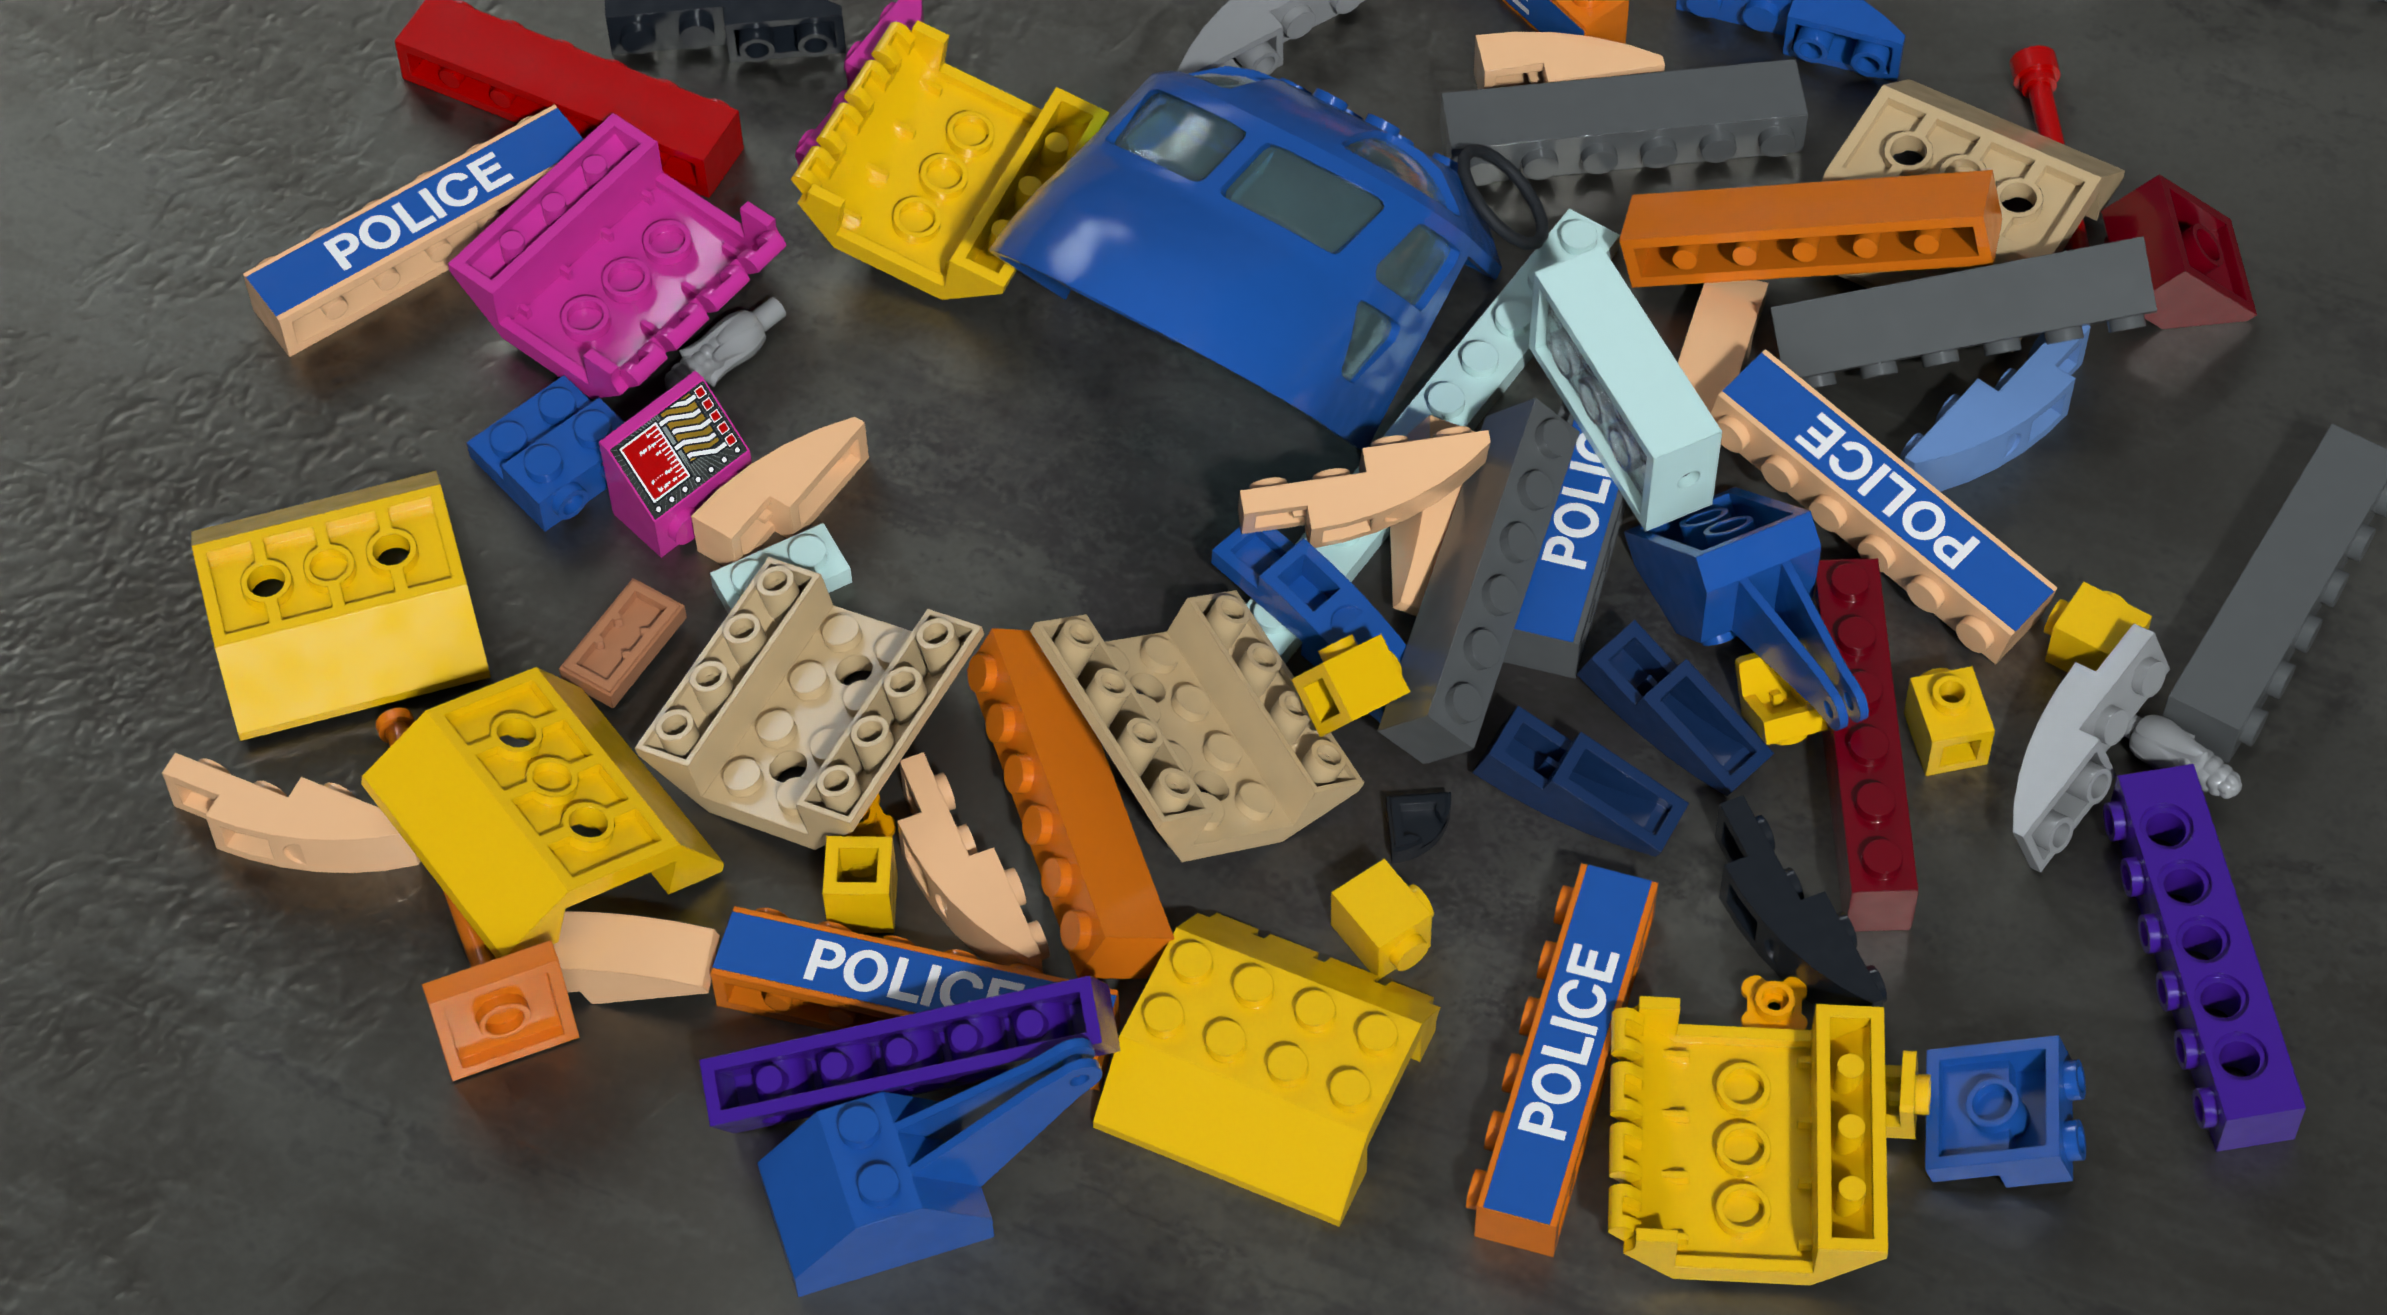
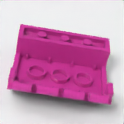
M612 113L448 263V268L504 340L557 376L562 377L565 375L589 398L597 399L620 396L629 387H636L642 384L668 359L666 352L676 351L709 320L707 313L719 311L750 281L748 274L759 273L787 245L777 230L775 218L749 201L740 208L741 224L665 174L662 170L658 142L618 115Z

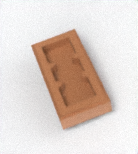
M633 578L560 666L561 679L581 687L587 695L614 708L687 618L685 605Z

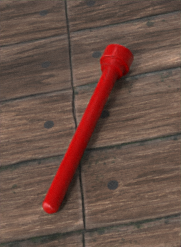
M2043 45L2021 49L2009 61L2014 86L2017 90L2022 91L2026 98L2030 99L2038 134L2065 145L2053 95L2061 76L2056 53L2052 48ZM2084 220L2081 221L2065 246L2066 251L2090 247Z

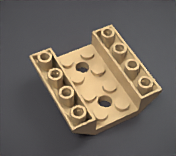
M1907 79L1884 84L1826 169L1821 182L1993 170L2003 218L1994 261L1995 265L2062 252L2084 216L2097 221L2102 213L2101 210L2106 207L2123 180L2125 170ZM1908 150L1919 153L1924 159L1915 165H1903L1896 162L1893 156ZM2020 197L2030 201L2033 207L2028 211L2016 213L2007 210L2002 203L2005 200ZM1985 266L1843 274L1838 276L1869 289Z
M768 557L638 742L635 750L639 757L709 813L816 850L826 845V836H844L854 831L984 636L982 626L930 609L926 610L913 631L834 606L821 574ZM862 670L871 672L866 680H859L851 685L843 684L844 680L854 672ZM797 766L806 768L800 777H794L785 782L777 781L780 774L789 768Z
M1237 590L1187 598L1167 632L1104 642L1087 614L1035 622L1030 630L1152 824L1181 862L1283 842L1359 792L1364 785V781L1332 733L1330 732L1322 737L1319 736L1291 681L1294 676ZM1199 788L1204 789L1209 793L1201 792Z

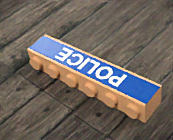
M555 104L534 116L522 119L516 126L484 143L472 146L459 157L433 171L419 175L411 183L381 199L369 202L354 214L330 227L317 230L306 240L276 256L264 259L256 267L243 273L254 312L289 357L299 353L448 271V263L584 139Z
M1765 349L1718 394L1711 415L1722 430L1721 445L1729 451L1739 453L1762 472L1765 480L1773 488L1781 492H1787L1807 510H1810L1813 519L1819 526L1827 531L1838 534L1858 551L1862 559L1878 558L1880 572H1884L1906 590L1916 606L1926 612L1934 613L1951 627L1967 648L1974 652L1982 653L1996 665L2042 617L2058 589L2053 583Z

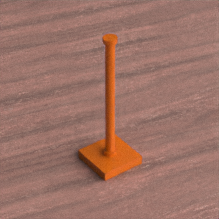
M393 708L385 711L378 717L376 729L380 739L391 746L415 720L410 710L406 708ZM443 891L471 968L424 983L422 988L452 1082L580 1038L559 959L552 941L550 940L496 959Z

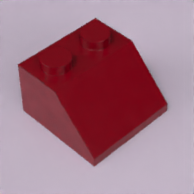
M2160 174L2101 210L2107 236L2104 239L2105 244L2144 236L2157 307L2156 313L2145 315L2146 320L2161 329L2245 322L2257 316L2230 218Z

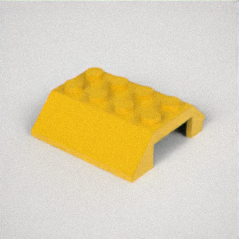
M917 20L912 30H909L904 24L894 21L890 23L871 53L875 60H867L845 93L844 98L848 103L842 102L838 104L818 135L816 141L820 146H812L793 174L791 181L802 193L797 204L834 248L940 300L1003 294L1017 270L989 252L990 247L1007 223L1035 191L1105 125L1110 112L1058 87L1054 89L1043 109H1040L946 64L948 34Z
M1197 913L1176 927L1173 933L1175 939L1168 942L1119 1035L1121 1051L1115 1052L1093 1120V1128L1340 1227L1367 1172V1148L1410 1059L1421 1061L1436 1031V1021L1441 1007L1433 1004L1434 997L1394 981H1391L1386 986L1378 983V975L1332 957L1323 962L1318 960L1319 952L1273 934H1269L1265 938L1257 936L1259 929L1227 916L1215 913L1213 916L1208 917Z
M1639 996L1637 1006L1633 1008L1621 1007L1612 1011L1611 1055L1621 1061L1613 1063L1610 1069V1116L1621 1122L1614 1123L1609 1128V1177L1621 1184H1614L1608 1189V1233L1624 1241L1623 1254L1672 1279L1810 1286L1887 1259L1888 1207L1884 1007L1816 1004L1811 1030L1678 1024L1680 998Z

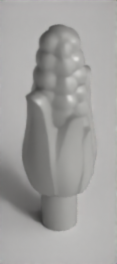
M770 297L752 312L743 309L723 317L699 340L679 350L682 359L671 368V371L666 373L664 378L666 390L671 389L694 371L698 372L712 387H715L725 374L752 358L761 349L766 340L765 332L786 317V311L782 304L776 298Z
M2135 714L2128 723L2124 737L2129 739V749L2133 755L2154 769L2194 764L2204 792H2209L2214 796H2221L2224 799H2230L2241 791L2242 782L2240 775L2233 771L2230 765L2224 764V761L2220 757L2215 756L2211 750L2197 743L2194 740L2195 735L2183 730L2174 721L2157 714L2148 715L2144 718Z

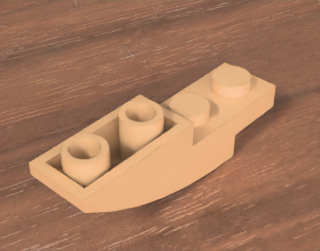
M1456 426L1436 432L1434 438L1409 441V438L1403 435L1387 436L1372 442L1371 447L1362 448L1359 473L1350 474L1348 469L1334 468L1318 472L1312 477L1313 480L1287 483V480L1281 477L1255 481L1249 486L1250 489L1240 490L1238 515L1241 533L1248 534L1305 525L1307 541L1314 548L1343 543L1381 531L1407 520L1434 505L1462 485L1484 465L1491 443L1489 430L1472 432L1469 427Z
M924 752L900 760L903 794L912 813V816L897 821L901 854L916 884L932 908L952 932L984 961L1005 966L1016 963L1027 964L1039 969L1043 973L1042 960L1050 957L1048 943L1040 923L1037 920L1027 923L1020 906L1026 905L1027 902L1021 880L1015 868L1012 867L1004 870L994 847L978 853L967 824L956 827L950 810L956 809V804L948 779L944 772L933 774Z
M178 753L173 755L162 772L174 807L205 818L218 850L277 867L328 873L387 871L416 866L421 862L379 807L357 799L349 790L338 784L328 782L323 786L301 777L289 797H287L281 789L269 782L260 780L251 783L231 775L225 767L213 760L202 758L199 761H195Z

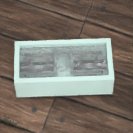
M1597 247L1534 272L1529 349L1644 531L1646 532L1712 505L1722 430L1603 247Z

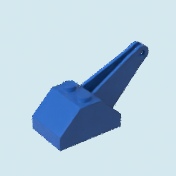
M1734 487L1714 495L1712 505L1646 532L1641 525L1624 531L1637 571L1676 634L1702 643L1703 646L1722 644L1738 636L1807 700L1835 731L1848 726V716L1856 723L1868 718L1869 708L1865 694L1847 667L1811 600L1814 596L1821 544L1810 510Z
M1074 1038L1063 1041L1032 1060L941 1102L880 1092L817 1111L758 1161L760 1180L798 1297L993 1238V1220L981 1187L1077 1098L1100 1081L1103 1072L1099 1062L1093 1059L1095 1057V1050L1092 1042L1086 1038Z

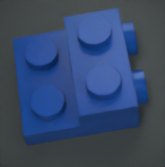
M563 375L466 443L469 456L546 532L561 520L570 519L577 515L588 501L608 488L599 441L625 422L600 398L591 402Z
M2059 1035L1927 1050L1926 1074H1931L1930 1114L1926 1115L1925 1171L1932 1182L2000 1176L2005 1187L2008 1188L2073 1181V1161H2081L2086 1158L2085 1132L2082 1122L2079 1119L2073 1120V1101L2085 1099L2086 1082L2081 1061L2079 1059H2071Z

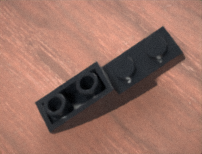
M605 0V18L612 55L644 54L653 51L688 48L702 49L727 45L730 63L762 62L770 59L804 56L820 57L827 54L846 53L842 7L829 0Z
M1743 795L1720 803L1715 839L1728 863L1723 868L1719 899L1737 928L1757 954L1781 979L1785 980L1788 977H1796L1804 982L1807 986V996L1805 999L1815 1006L1816 1004L1883 1007V1003L1887 1001L1885 984L1876 967L1873 965L1866 966L1857 951L1856 933L1847 914L1843 911L1838 913L1835 911L1825 891L1804 899L1803 889L1796 873L1790 867L1783 869L1774 852L1775 840L1767 820L1762 815L1754 816Z

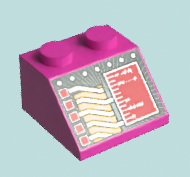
M696 371L689 374L599 441L613 514L661 558L676 546L687 544L695 538L691 516L720 487L752 464L749 448L704 378Z

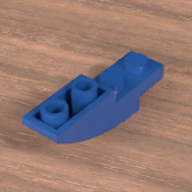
M1864 0L1676 1V9L1690 12L1700 17L1714 18L1747 26L1757 31H1767L1785 36L1784 55L1800 58L1810 63H1821L1857 72L1867 77H1877L1894 82L1898 80L1906 35L1887 17Z
M1239 527L1212 550L1211 563L1302 641L1301 655L1313 666L1323 663L1318 653L1319 650L1353 634L1358 645L1382 634L1389 650L1397 657L1401 664L1407 646L1366 597L1304 538L1295 545L1277 529L1242 534L1241 527ZM1386 705L1369 713L1379 723L1381 722Z

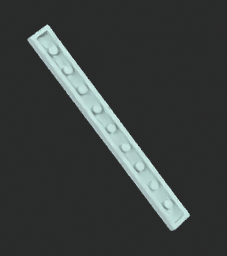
M1569 208L1549 232V236L1543 246L1531 254L1383 437L1393 435L1406 436L1429 415L1458 426L1469 427L1473 431L1534 356L1529 349L1534 272L1600 246L1603 247L1609 258L1612 259L1619 250L1620 235ZM1359 466L1353 474L1359 473ZM1390 527L1350 541L1316 549L1352 582L1390 535ZM1306 531L1301 536V538L1296 542V544L1303 538L1307 540ZM1251 598L1246 604L1286 664L1300 647L1302 641Z

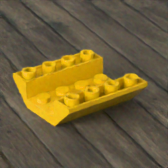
M437 471L191 531V547L214 647L240 741L491 677ZM402 548L409 551L408 557L396 565H385L377 561L378 557L388 549ZM277 579L284 582L282 589L272 596L261 597L252 593L255 586L264 580Z
M538 667L425 710L362 775L361 785L496 959L550 940L552 944L558 943L566 908L650 872L669 895L723 871L724 862L581 687ZM509 735L515 739L527 740L530 744L524 747H512L502 742L500 737ZM581 824L587 828L599 829L602 834L596 837H584L575 833L571 827Z

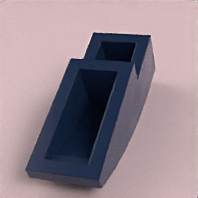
M1636 620L1631 622L1598 651L1577 673L1581 680L1639 735L1676 764L1725 796L1731 794L1774 754L1687 659L1677 666Z
M1517 706L1502 723L1472 772L1505 794L1548 817L1586 834L1657 857L1662 852L1689 805L1687 801L1584 733L1580 732L1571 741L1520 706Z

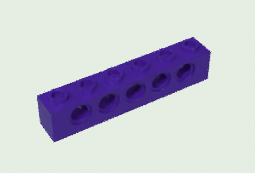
M2194 764L2117 775L2111 801L2104 803L2103 806L2104 826L2109 840L2119 841L2124 857L2120 865L2123 888L2128 897L2136 896L2141 912L2138 918L2140 942L2146 954L2154 953L2159 969L2156 975L2159 1003L2164 1011L2172 1010L2178 1029L2174 1033V1046L2178 1063L2183 1070L2190 1069L2196 1089L2193 1090L2192 1101L2196 1121L2201 1129L2209 1128L2216 1152L2293 1140L2298 1132L2306 1106ZM2152 840H2164L2172 846H2161ZM2169 895L2183 896L2191 902H2178ZM2187 952H2200L2206 955L2209 960L2196 959ZM2205 1009L2220 1010L2228 1018L2214 1017L2207 1013ZM2223 1067L2238 1068L2245 1072L2247 1077L2233 1076L2226 1072Z
M1085 976L701 1059L699 1062L710 1127L735 1134L810 1118L817 1111L880 1092L913 1096L988 1080L1032 1060L1057 1044L1069 1039L1086 1038L1090 1040L1095 1050V1057L1120 1052L1121 1050L1109 985L1092 976Z

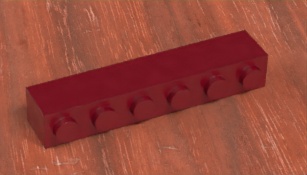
M1879 559L1819 560L1814 596L1811 600L1847 667L1862 688L1869 708V716L1865 720L1856 723L1848 716L1849 723L1846 728L1835 731L1827 723L1828 730L1822 731L1842 911L1847 914L1852 922L1855 932L1910 930L1919 893Z

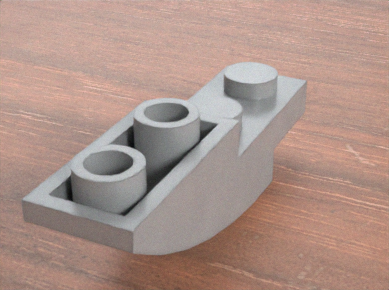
M1229 0L1200 31L1185 54L1178 71L1189 74L1231 66L1253 69L1270 75L1276 68L1283 65L1284 42L1304 36L1313 27L1338 14L1351 12L1366 0Z
M2133 624L2097 671L2075 662L2057 687L2037 723L2027 746L2018 776L2013 808V834L2030 868L2040 873L2052 857L2068 845L2074 829L2094 804L2099 803L2108 793L2116 773L2106 754L2107 750L2123 738L2128 723L2145 701L2153 697L2161 689L2166 674L2170 671V667L2154 632Z

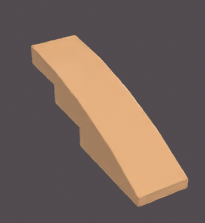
M1747 280L1704 283L1678 364L1710 413L1718 394L1747 365L1753 335L1765 304L1768 288L1767 282Z

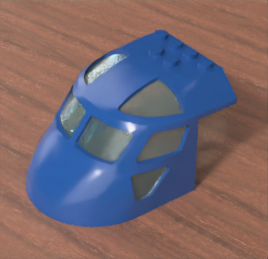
M1231 66L1189 74L1181 71H1164L1151 74L1108 122L1069 161L1035 191L1003 228L989 249V252L1056 296L1066 300L1070 291L1073 290L1173 342L1182 344L1297 408L1360 451L1371 443L1463 265L1496 280L1502 269L1490 228L1476 212L1464 192L1458 175L1457 162L1434 152L1432 157L1415 148L1411 140L1400 135V129L1393 124L1370 113L1363 120L1361 116L1347 109L1348 104L1324 90L1316 88L1312 95L1305 88L1281 77L1279 80L1253 69Z

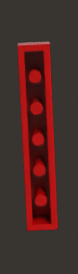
M425 0L395 39V46L404 80L509 121L518 123L522 119L534 116L555 104L582 138L585 139L612 113L618 115L658 142L662 170L665 174L694 193L707 198L711 197L744 149L739 110L731 108L724 101L716 98H705L679 88L670 80L653 78L628 68L618 60L601 58L576 48L566 40L552 39L526 29L514 20H503L479 11L461 0Z

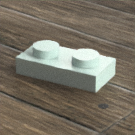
M824 523L710 572L712 587L728 614L768 557L821 574L828 593L852 583L851 568Z

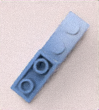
M2089 325L2082 326L2084 335L2082 339L2050 345L2046 344L2045 333L2041 334L2030 349L2028 360L2018 371L2014 368L2008 369L2000 378L1995 388L1977 379L1962 396L1957 394L1950 396L1941 407L1936 417L1935 425L1925 436L1921 433L1915 434L1908 441L1899 458L1941 492L1985 475L2025 452L2046 436L2068 414L2076 379L2071 375L2083 363L2091 327Z

